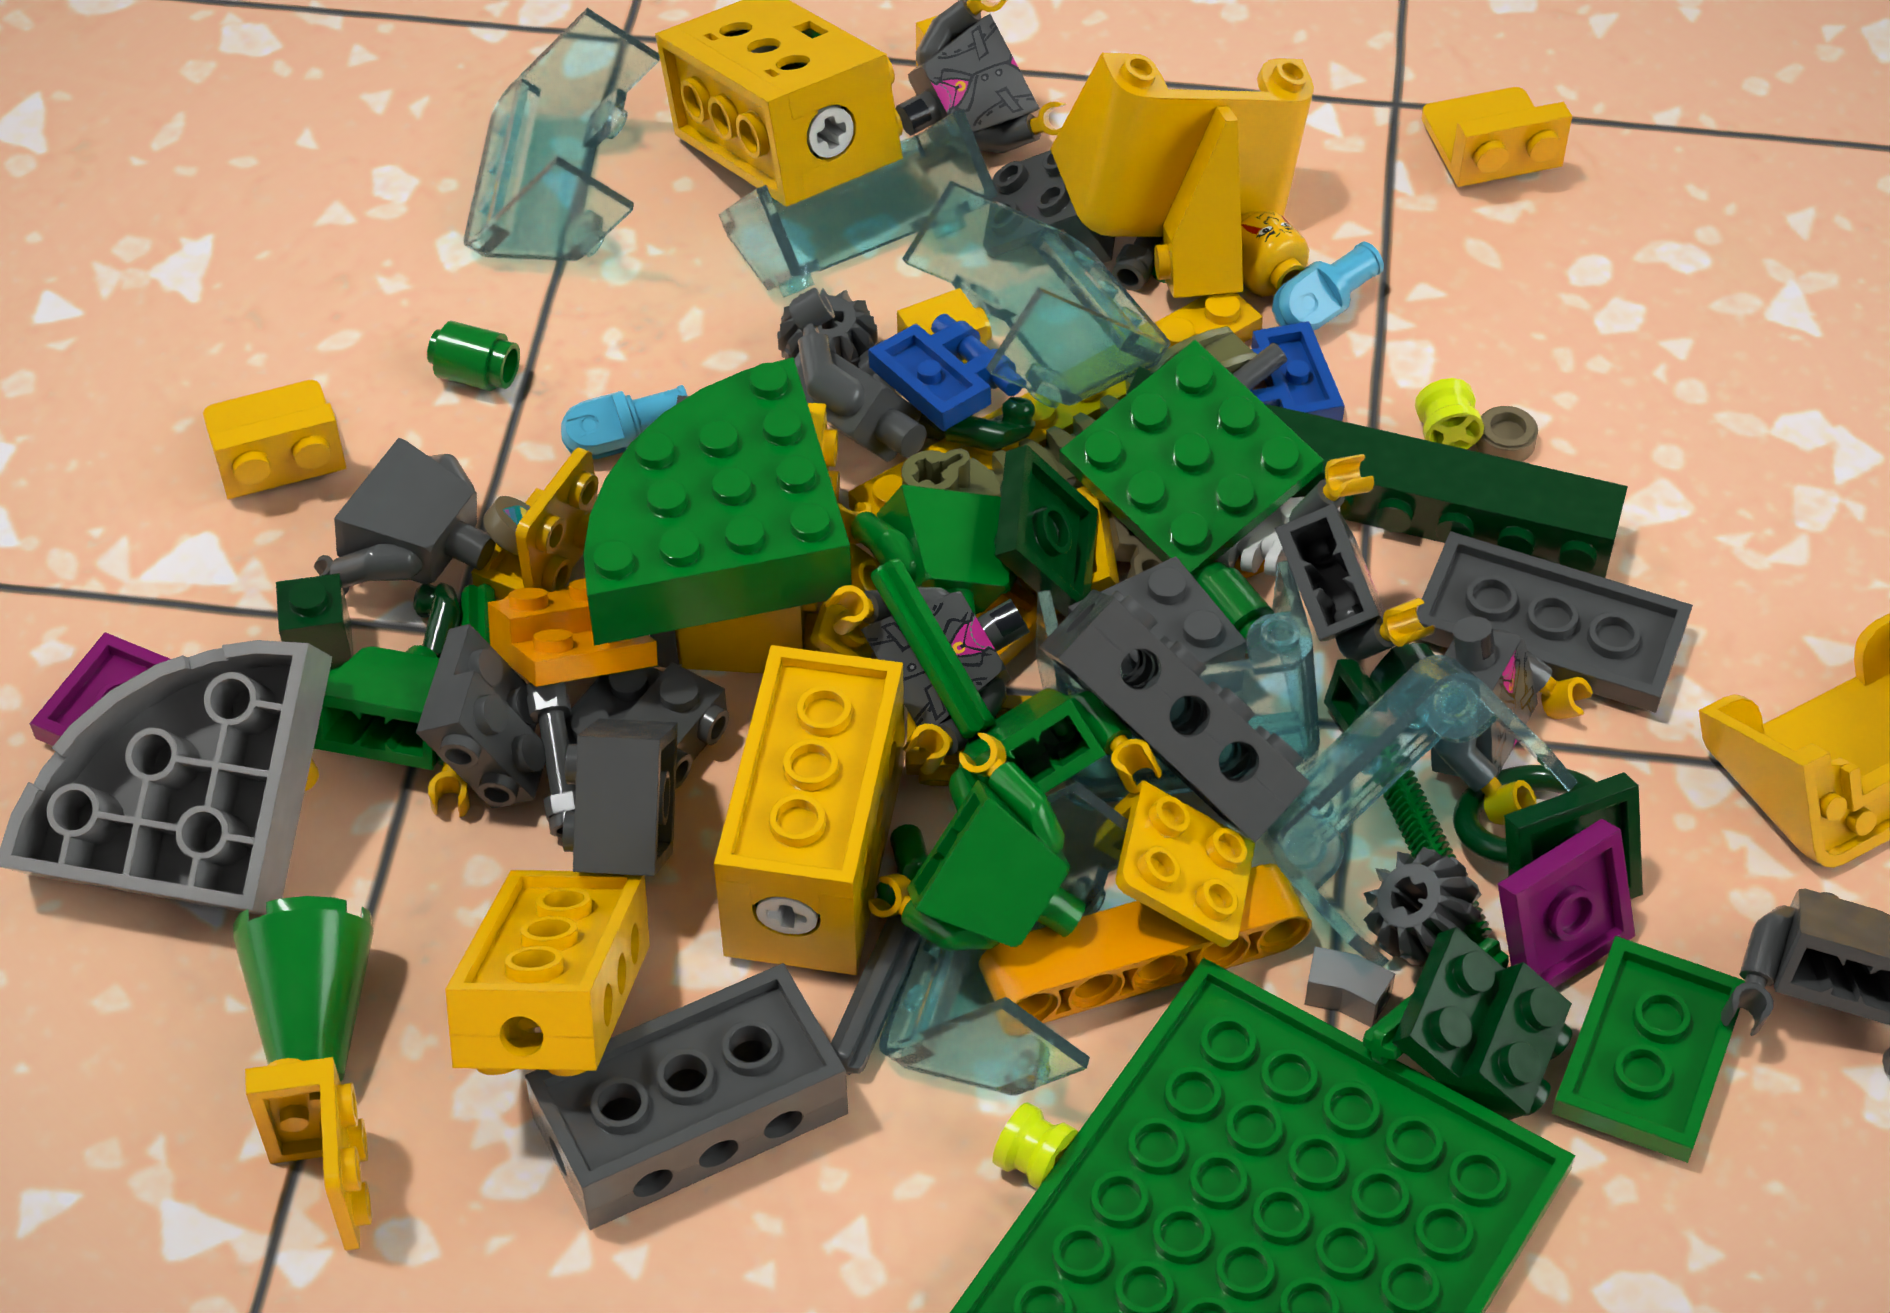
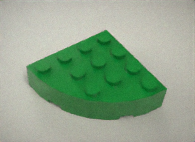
M794 357L773 363L759 364L756 367L743 370L698 390L661 414L634 439L606 476L589 516L583 554L594 646L827 601L838 588L852 585L850 543Z

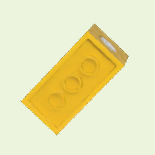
M741 0L655 33L675 135L784 206L788 207L903 159L899 137L902 135L903 126L901 118L895 109L892 92L895 74L887 54L790 0Z
M775 645L770 646L714 861L723 956L774 964L784 963L788 966L857 975L871 915L868 901L875 897L905 762V752L903 750L905 746L902 662Z

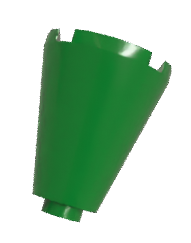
M300 896L266 902V915L249 920V909L240 913L233 923L234 943L268 1065L273 1061L285 1058L306 1061L333 1057L340 1082L344 1079L374 934L373 919L370 911L366 908H361L359 917L347 913V900L335 897Z

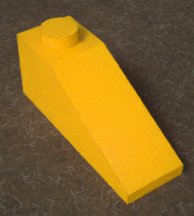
M1229 106L1216 107L1163 224L1164 244L1155 245L1154 247L1157 279L1165 280L1174 298L1243 292L1238 119Z

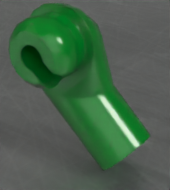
M904 824L893 830L890 842L897 865V874L904 875L912 881L928 857L921 830L915 825ZM879 882L876 886L877 898L893 906L896 899L893 888L888 884Z

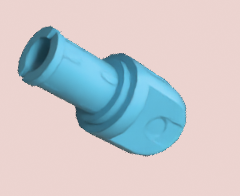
M1363 241L1331 265L1322 261H1316L1307 266L1299 274L1284 283L1274 295L1272 312L1276 323L1279 326L1309 321L1314 331L1343 313L1350 306L1351 292L1383 271L1384 262L1379 251L1372 244Z
M680 385L675 389L632 400L630 395L625 396L621 390L581 401L569 408L561 422L562 441L570 453H573L578 447L590 451L593 460L623 453L629 444L661 414L676 405L678 395L687 396L686 390L683 385Z

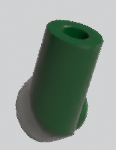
M1010 397L1002 404V415L990 420L971 415L945 430L946 441L983 450L997 451L1030 436L1036 425V422L1032 420L1035 406L1029 399Z
M442 582L437 586L422 584L416 589L413 608L420 617H429L422 646L430 648L440 658L449 629L459 627L461 624V610L457 594L452 586Z

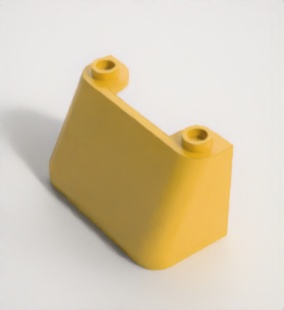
M1102 52L1050 148L1080 221L1091 231L1104 236L1163 237V224L1213 113L1218 106H1229L1238 119L1241 216L1249 212L1274 211L1284 216L1314 92L1313 81L1303 59H1269L1263 64L1257 76L1260 91L1168 89L1162 74L1154 62L1144 55Z
M1890 613L1872 622L1859 635L1854 652L1856 677L1763 724L1759 706L1745 696L1733 694L1698 710L1702 738L1706 748L1799 851L1824 867L1835 868L1844 865L1890 840Z

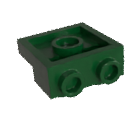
M1454 927L1438 933L1392 1043L1442 1085L1511 1120L1535 1113L1548 1099L1551 1085L1543 1076L1549 1061L1560 1055L1572 1038V1029L1565 1023L1572 1003L1524 962L1504 968L1461 930Z

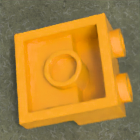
M586 578L574 580L559 591L547 592L541 588H520L511 591L502 600L487 602L491 647L515 671L535 687L658 666L657 641L649 635L594 646Z

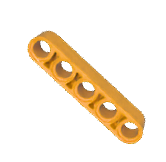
M1269 863L1251 867L1239 936L1227 947L1218 946L1139 901H1134L1082 916L1075 929L1066 937L1061 936L1048 927L1029 932L1023 943L1018 947H1010L999 943L991 950H986L981 956L978 965L1004 1024L1009 1028L1023 1029L1187 981L1203 957L1227 969L1283 952L1300 943L1309 934L1312 928V921L1284 869L1279 864Z

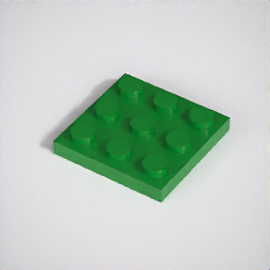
M1196 340L1188 344L1059 450V462L1162 562L1176 556L1192 576L1206 565L1214 563L1322 472L1324 459Z

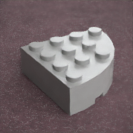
M254 640L222 645V648L211 649L190 657L182 655L156 664L109 691L67 728L52 747L56 752L43 766L34 784L27 783L10 815L0 846V868L27 875L239 912L249 909L251 914L266 915V902L283 898L332 656L309 643Z

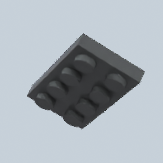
M1450 531L1422 597L1425 604L1418 607L1417 616L1423 627L1426 628L1431 625L1435 627L1432 635L1420 640L1445 648H1449L1452 643L1453 626L1459 620L1471 616L1483 617L1491 622L1493 629H1503L1523 638L1527 650L1552 669L1551 677L1556 681L1582 677L1591 686L1593 694L1656 713L1685 633L1693 605Z

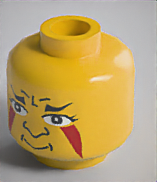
M1274 211L1249 212L1241 216L1243 284L1250 292L1260 297L1275 295L1284 283L1306 268L1310 252L1305 238L1282 215Z

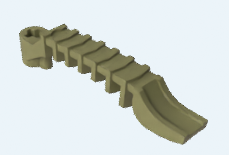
M1226 326L1194 335L1171 346L1156 359L1150 371H1157L1193 340L1199 342L1232 374L1257 354ZM1135 374L1125 378L1126 393ZM1110 395L1101 398L1100 416L1120 400ZM1080 412L1073 416L1072 434L1053 426L1046 430L1045 447L1028 438L1020 441L1019 447L1027 444L1072 486L1076 488L1083 487L1084 485L1059 462V450L1096 420ZM962 448L953 449L946 453L934 450L921 451L910 456L904 462L902 467V484L1001 497L1000 485L1003 481L1006 451L999 449L992 453V471L975 458L970 459L969 452Z

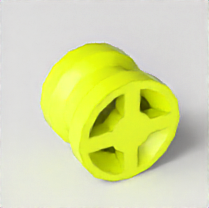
M1456 378L1440 379L1430 383L1419 392L1414 406L1419 420L1424 423L1423 435L1425 440L1463 449H1469L1480 440L1484 432V424L1479 411L1475 409L1476 399L1470 384Z
M1029 1102L1023 1103L1013 1113L1002 1130L993 1152L992 1163L1007 1172L1015 1169L1027 1175L1028 1183L1038 1189L1078 1134V1131L1064 1122L1053 1125L1044 1119L1040 1108Z

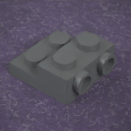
M471 624L451 628L448 631L416 733L492 809L534 800L546 757L542 739L535 733L537 723H534L529 715L527 702L528 684Z
M671 662L663 672L654 667H647L599 676L571 708L572 715L565 719L569 744H577V735L599 718L678 722L675 787L677 789L687 778L692 762L706 745H714L722 737L729 722V712L726 706L725 688Z

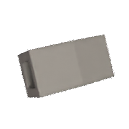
M1315 946L1304 1005L1339 1011L1372 1027L1391 998L1395 973L1358 954Z

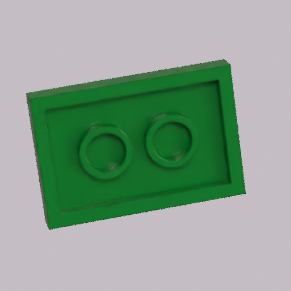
M1615 936L1556 1095L1551 1114L1688 1163L1740 1008H1737L1734 1017L1727 1027L1721 1021V1011L1735 988L1745 983V980Z

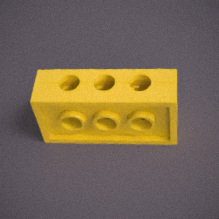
M511 870L445 988L452 1068L477 1069V1071L486 1075H502L515 1069L548 1070L549 1073L556 1076H574L585 1071H596L650 947L645 876L553 870ZM535 1027H540L542 1032L535 1033Z

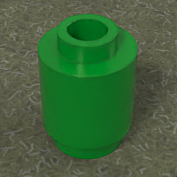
M450 320L441 330L437 329L433 332L428 343L427 360L430 364H433L434 374L438 378L493 391L497 387L507 389L513 383L519 368L520 348L517 343L508 341L506 334Z
M1214 562L1195 573L1193 576L1247 641L1246 653H1252L1261 648L1272 634L1275 612L1239 570L1231 567L1228 568L1222 562Z

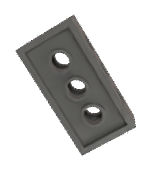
M1092 589L1039 648L1085 691H1091L1111 711H1114L1132 732V735L1137 739L1146 741L1153 755L1229 826L1256 843L1311 783L1296 769L1303 761V758L1276 733L1270 734L1260 725L1253 729L1248 724V721L1255 713L1227 687L1221 688L1214 681L1207 685L1200 679L1199 676L1207 669L1206 666L1180 642L1176 641L1174 643L1165 635L1159 640L1150 631L1158 621L1130 595L1125 597L1117 590L1110 596ZM1136 650L1138 656L1136 667L1129 675L1121 677L1120 667L1124 657L1129 652ZM1184 697L1185 706L1183 712L1178 718L1170 721V711L1173 704L1179 698ZM1232 743L1230 756L1224 763L1219 765V757L1222 750Z
M784 963L611 1037L596 1071H585L574 1076H556L549 1073L548 1070H535L525 1075L533 1119L589 1230L595 1229L848 1114L846 1069Z

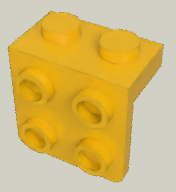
M1510 87L1428 103L1423 107L1421 119L1457 187L1562 167L1572 114L1564 101L1535 107L1524 89Z
M305 380L207 406L203 411V417L227 500L347 469L331 404H326L321 385L315 380Z
M580 447L576 448L544 490L539 488L534 490L525 502L530 508L519 521L515 532L518 555L506 551L496 543L494 552L487 565L482 570L474 568L471 572L475 586H480L484 583L490 585L495 590V596L500 599L508 596L511 591L520 588H541L547 592L559 591L565 588L572 568L584 554L589 516L598 497L599 482L594 472L593 457L590 451Z
M1142 780L1137 785L1140 792L1137 794L1129 792L1100 821L1095 840L1120 854L1115 878L1118 888L1124 894L1218 946H1229L1239 936L1256 843Z
M333 1057L306 1061L285 1058L273 1061L267 1066L245 1069L246 1096L270 1164L323 1157L325 1190L344 1250L360 1249L359 1226L371 1225L372 1211L367 1181L361 1182L360 1162L368 1161V1143L363 1118L358 1119L353 1083L341 1084Z

